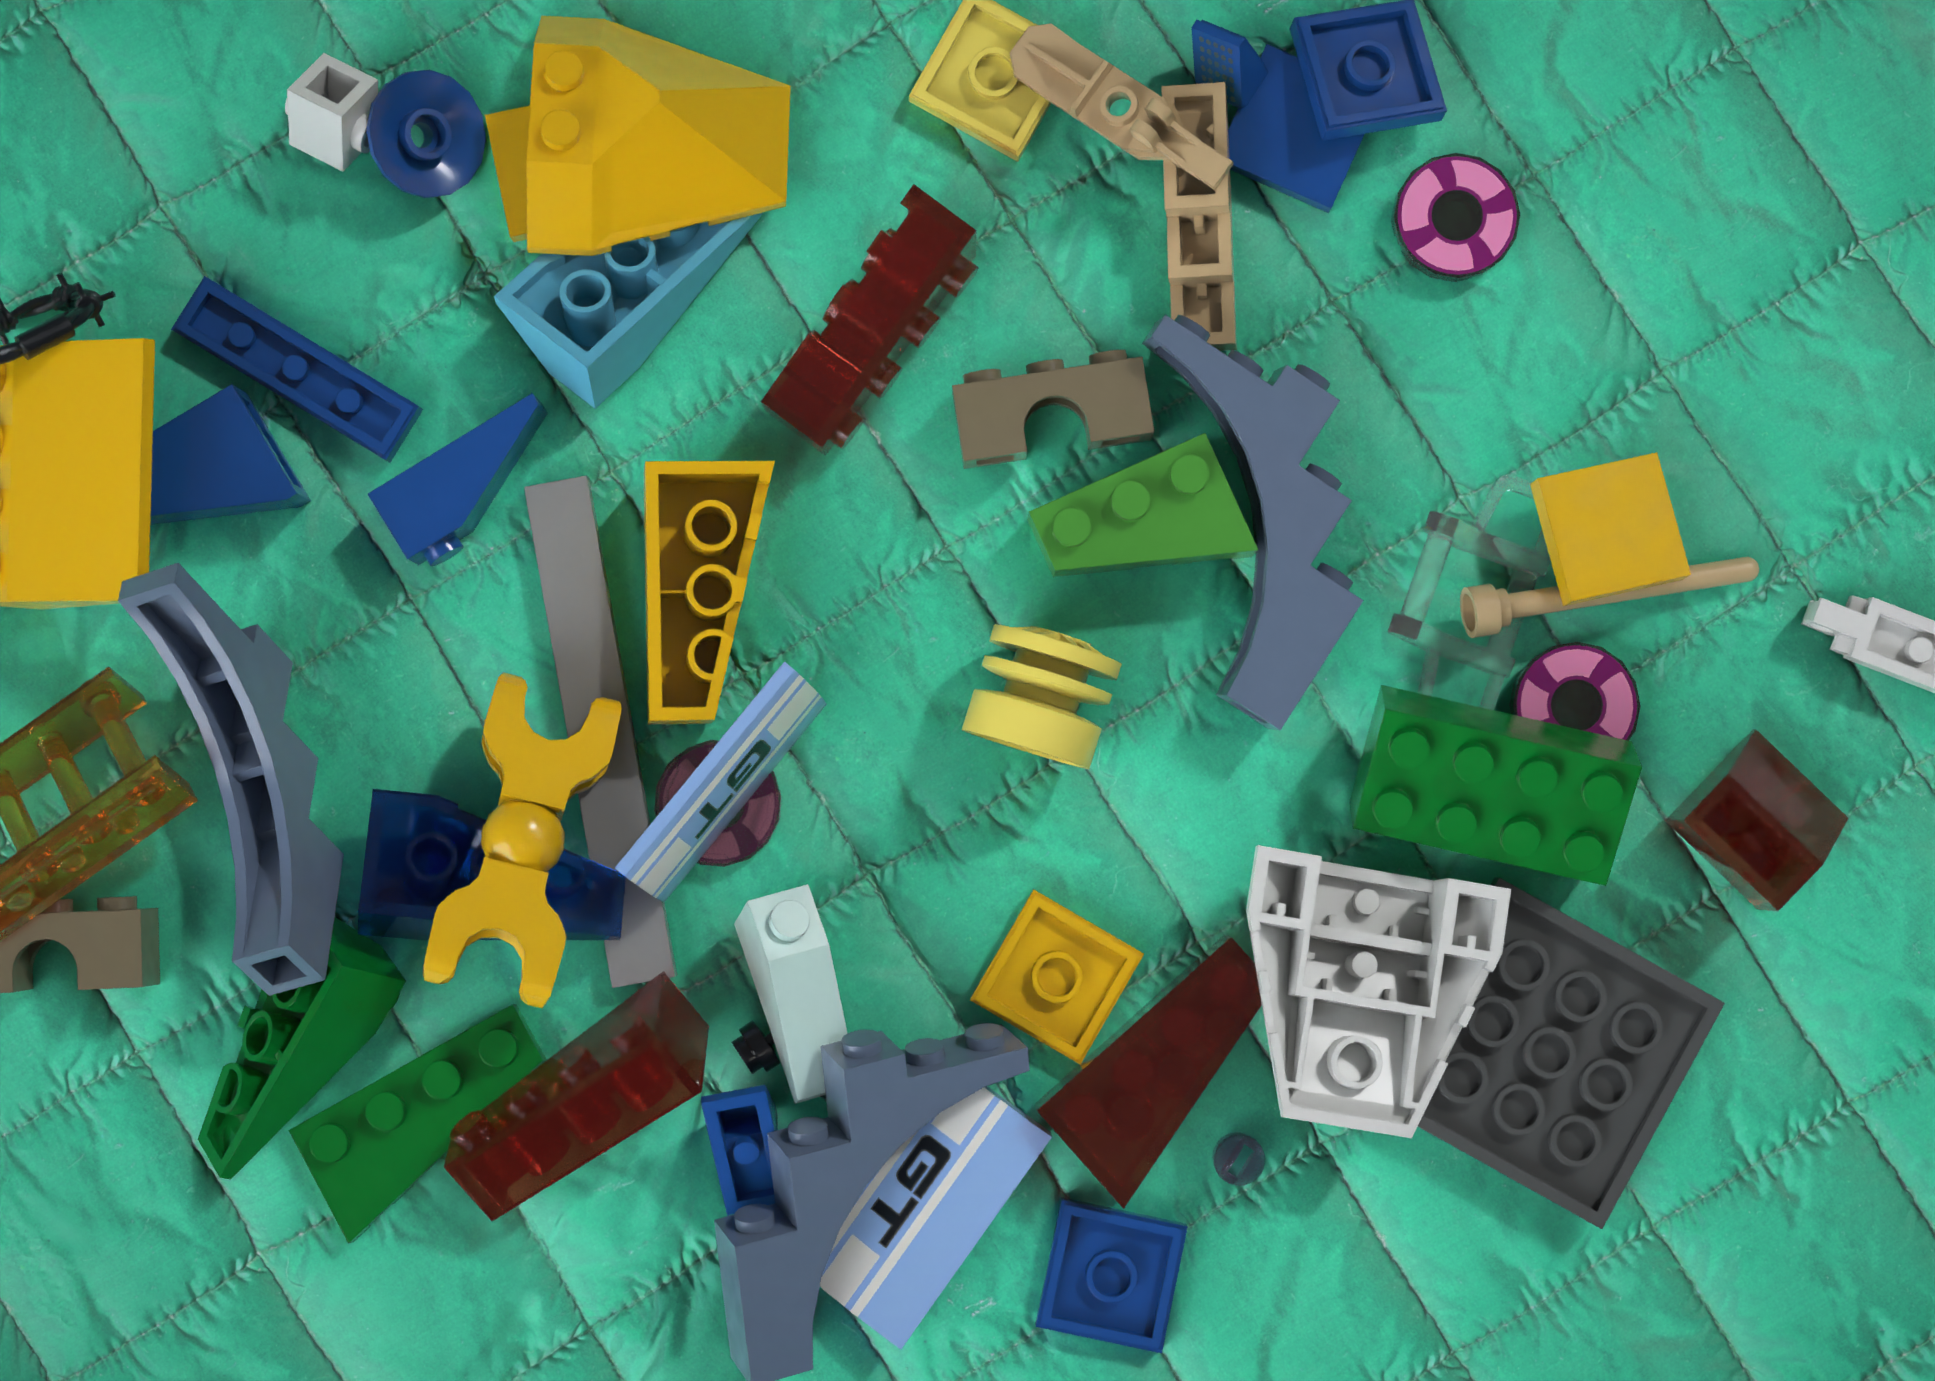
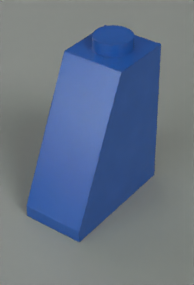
M233 384L153 431L150 525L298 508L311 501L249 395Z

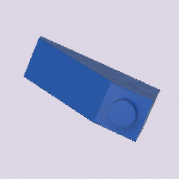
M533 393L368 493L369 498L408 560L418 565L428 561L432 567L447 561L464 548L460 540L474 532L548 414L543 404Z

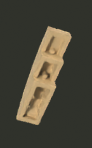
M1225 82L1161 86L1162 97L1164 96L1166 100L1175 105L1184 128L1199 140L1229 158ZM1163 160L1171 319L1175 320L1178 315H1183L1206 329L1210 334L1207 343L1219 351L1237 350L1230 170L1214 190L1171 161Z

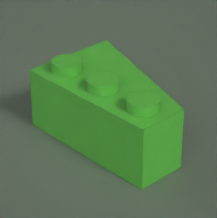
M1206 433L1028 512L1027 518L1053 577L1130 570L1139 567L1169 564H1190L1192 562L1229 558H1250L1258 551L1257 545Z

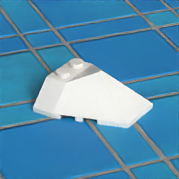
M1257 845L1254 854L1246 913L1281 1117L1412 1138L1448 1065L1446 1060L1462 1027H1467L1475 1010L1473 1005L1489 972L1494 971L1502 955L1511 889L1451 878L1429 880L1321 861L1322 856Z

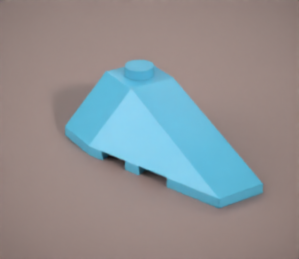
M763 213L709 226L708 222L683 227L670 231L669 237L650 241L648 236L613 245L610 252L594 256L542 254L494 296L495 302L548 373L596 409L640 368Z

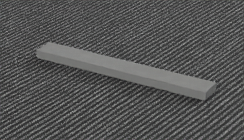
M586 475L525 486V496L568 738L581 730L589 714L591 703L596 698L604 697L620 701L622 707L613 754L605 775L591 788L578 793L612 988L676 977L677 970L665 903L644 891L615 869L616 865L649 827L650 818L590 479Z

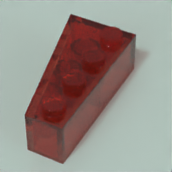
M915 184L912 185L900 202V204L907 208L908 215L897 231L889 228L887 231L881 230L866 252L869 254L861 266V270L866 273L860 283L851 279L842 285L823 316L822 320L828 324L821 334L812 330L806 336L761 400L763 408L767 413L825 456L834 444L843 449L852 440L864 422V418L857 413L872 393L881 399L889 391L903 369L896 364L897 360L910 343L917 348H920L925 343L941 319L934 311L948 293L955 298L959 297L979 269L978 266L972 263L976 257V230Z
M1224 934L1085 1058L1081 1065L1076 1066L1035 1103L1038 1113L1123 1209L1261 1007L1262 1002L1255 963L1232 937Z
M663 971L484 1109L473 1111L463 1117L450 1133L451 1139L444 1168L491 1221L496 1220L701 1093L709 1025Z

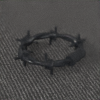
M59 273L56 276L61 286L55 287L52 294L29 300L11 312L5 308L0 298V339L3 343V346L0 347V364L13 361L22 356L29 360L75 336L74 329L81 326L88 319L95 318L99 327L104 326L105 324L100 316L103 301L116 297L114 291L99 295L95 291L83 289L80 282L73 285L68 284L63 273ZM51 309L65 311L15 336L14 343H9L5 335L10 330L16 329L19 319L35 316Z

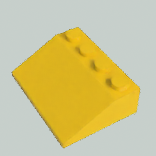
M131 338L64 341L29 360L22 356L13 361L0 364V607L43 610L120 604L118 598L122 581L149 572L155 340Z

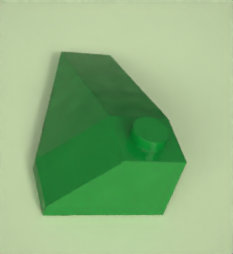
M336 917L334 918L325 980L270 996L261 989L256 1007L244 1005L238 1022V1026L245 1029L241 1050L236 1063H228L222 1068L198 1137L200 1145L220 1178L231 1180L376 1034L387 1013L398 1001L400 991L406 980L381 945Z

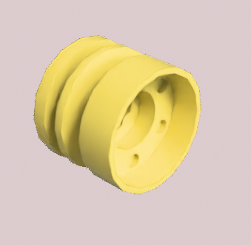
M994 624L989 641L1015 652L1013 661L994 656H984L982 666L988 671L1006 679L1007 682L1003 692L974 689L962 731L1040 757L1079 768L1090 769L1102 728L1076 714L1079 703L1109 705L1112 694L1088 685L1086 681L1088 675L1116 681L1122 664L1106 657L1094 649L1091 644L1059 632L1036 626L1009 627Z

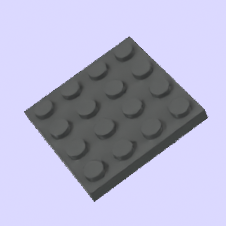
M1495 877L1491 883L1492 886L1511 889L1503 952L1494 971L1489 972L1473 1005L1475 1010L1467 1027H1462L1446 1060L1448 1065L1418 1127L1603 1229L1725 1003L1507 881Z

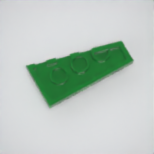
M516 1004L508 1006L288 1130L348 1244L360 1237L371 1226L370 1224L387 1208L395 1204L414 1186V1183L439 1159L446 1156L484 1117L488 1116L547 1060Z

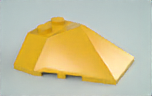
M541 15L533 47L526 159L528 253L594 256L610 252L613 245L648 236L650 241L669 237L670 231L703 222H708V225L712 226L786 207L791 86L606 19Z

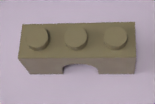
M1109 350L1088 356L1089 365L1064 368L1062 359H1052L1026 365L1027 374L1002 378L1000 369H985L964 374V384L952 385L964 469L1026 460L1027 446L1024 426L1028 418L1035 411L1049 405L1066 407L1079 416L1085 428L1088 450L1150 441L1154 434L1143 357L1127 359L1126 350Z
M137 896L97 898V910L73 911V899L33 900V913L10 914L9 901L0 902V993H13L33 989V964L35 957L41 947L51 940L63 944L73 954L77 965L78 990L137 988L160 984L158 908L137 909Z

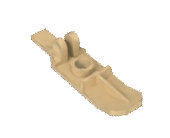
M1053 24L1028 26L1011 50L1010 58L1015 78L1138 160H1169L1214 190L1233 166L1232 160L1211 148L1184 128L1173 103L1080 45ZM1127 99L1131 102L1129 110L1124 115L1114 116L1110 114V107L1115 101Z

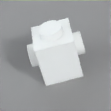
M323 53L287 89L285 113L288 115L289 145L343 172L361 153H368L370 151L366 127L371 103L378 95V79Z

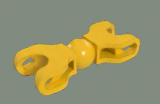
M503 672L498 677L484 723L481 742L485 758L490 767L498 774L502 785L498 807L489 814L482 828L481 846L485 857L478 877L470 885L455 890L438 905L426 950L423 977L424 981L435 984L448 983L454 977L457 964L467 946L480 938H499L512 945L522 960L521 983L518 991L521 1000L529 1006L543 1008L551 996L566 943V933L559 915L548 904L545 895L548 871L558 863L564 850L565 832L561 820L567 801L575 794L591 788L605 775L613 754L622 707L620 701L604 697L596 698L591 703L589 714L579 732L567 739L548 740L533 732L525 719V696L528 688L526 680L520 676Z

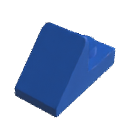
M766 1085L702 1096V1110L727 1215L735 1214L739 1208L750 1204H774L775 1197L767 1133L777 1131L778 1122L776 1105Z

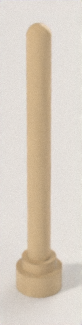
M1740 557L1689 565L1691 575L1683 580L1563 606L1558 586L1509 594L1504 588L1495 589L1492 584L1464 587L1460 595L1461 617L1469 637L1476 638L1500 633L1501 627L1509 626L1512 619L1750 582L1758 576L1759 564L1751 557Z

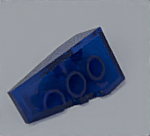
M373 789L358 909V934L429 940L438 905L455 890L470 885L479 875L485 857L481 846L482 828L486 820L459 809L458 803L439 795ZM564 849L558 863L548 871L545 895L548 904L559 915L566 933V940H620L626 877L618 871ZM480 938L479 940H501V939H499V938Z

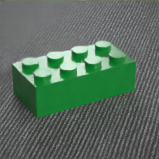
M1381 685L1349 801L1352 827L1361 831L1606 886L1640 777L1642 765L1632 741Z

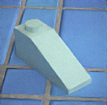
M807 884L747 901L734 923L795 1104L826 1095L821 1046L842 1041V1037L847 1034L829 942L809 885Z

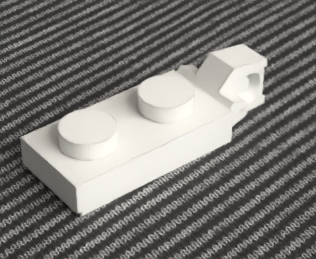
M1853 595L1849 596L1845 607L1824 598H1819L1818 601H1809L1801 624L1826 635L1834 636L1830 650L1842 654L1844 659L1935 693L1934 620L1874 597L1863 599Z

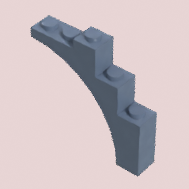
M1165 315L1155 322L1142 344L1178 372L1215 417L1236 456L1251 504L1254 539L1258 548L1255 560L1251 608L1239 650L1216 695L1267 729L1281 730L1364 601L1349 591L1353 582L1340 571L1325 563H1320L1317 569L1311 566V563L1352 500L1338 492L1342 483L1326 470L1311 463L1307 466L1306 470L1299 466L1340 400L1327 392L1330 383L1323 376L1301 364H1298L1295 369L1285 365L1275 370L1268 382L1260 378L1263 369L1252 359L1234 350H1231L1227 356L1207 343L1210 334L1198 323L1183 315H1178L1175 320Z
M179 563L122 581L118 602L148 636L174 676L198 724L216 773L228 820L235 867L236 924L232 962L269 996L325 980L344 854L309 819L318 757L283 722L293 662L258 624L240 629Z
M982 1023L973 1025L965 1030V1034L942 1040L933 1038L914 1040L908 1043L903 1050L899 1049L882 1031L877 1032L874 1030L853 1031L844 1035L842 1041L821 1046L828 1117L800 1118L791 1122L788 1128L767 1133L775 1203L771 1205H746L739 1208L734 1215L714 1220L730 1356L747 1381H775L813 1370V1319L823 1271L841 1226L866 1185L895 1151L940 1112L986 1086L1030 1071L1028 1047L1002 1024Z

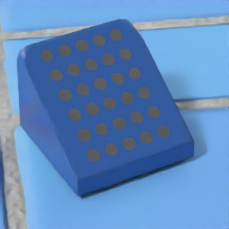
M1196 20L1191 27L1196 84L1225 82L1227 103L1237 108H1244L1268 74L1266 65L1244 36L1205 20Z

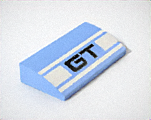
M784 662L616 865L615 869L656 899L665 902L827 705L820 694L798 672Z
M987 1086L940 1112L905 1141L866 1185L839 1230L823 1271L820 1287L864 1323L899 1349H902L1052 1138L1051 1132Z

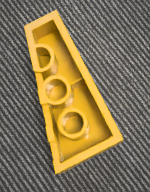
M645 461L644 533L648 725L711 724L715 720L775 461Z

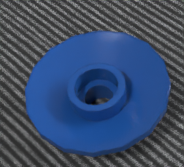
M432 70L405 72L384 84L371 103L366 127L370 154L382 175L398 189L422 198L451 195L470 182L482 163L486 134L482 113L472 95L455 79ZM413 125H417L424 134V142L421 147H417L412 140L411 128Z

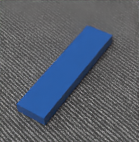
M206 276L200 282L171 329L389 463L423 411L415 403Z

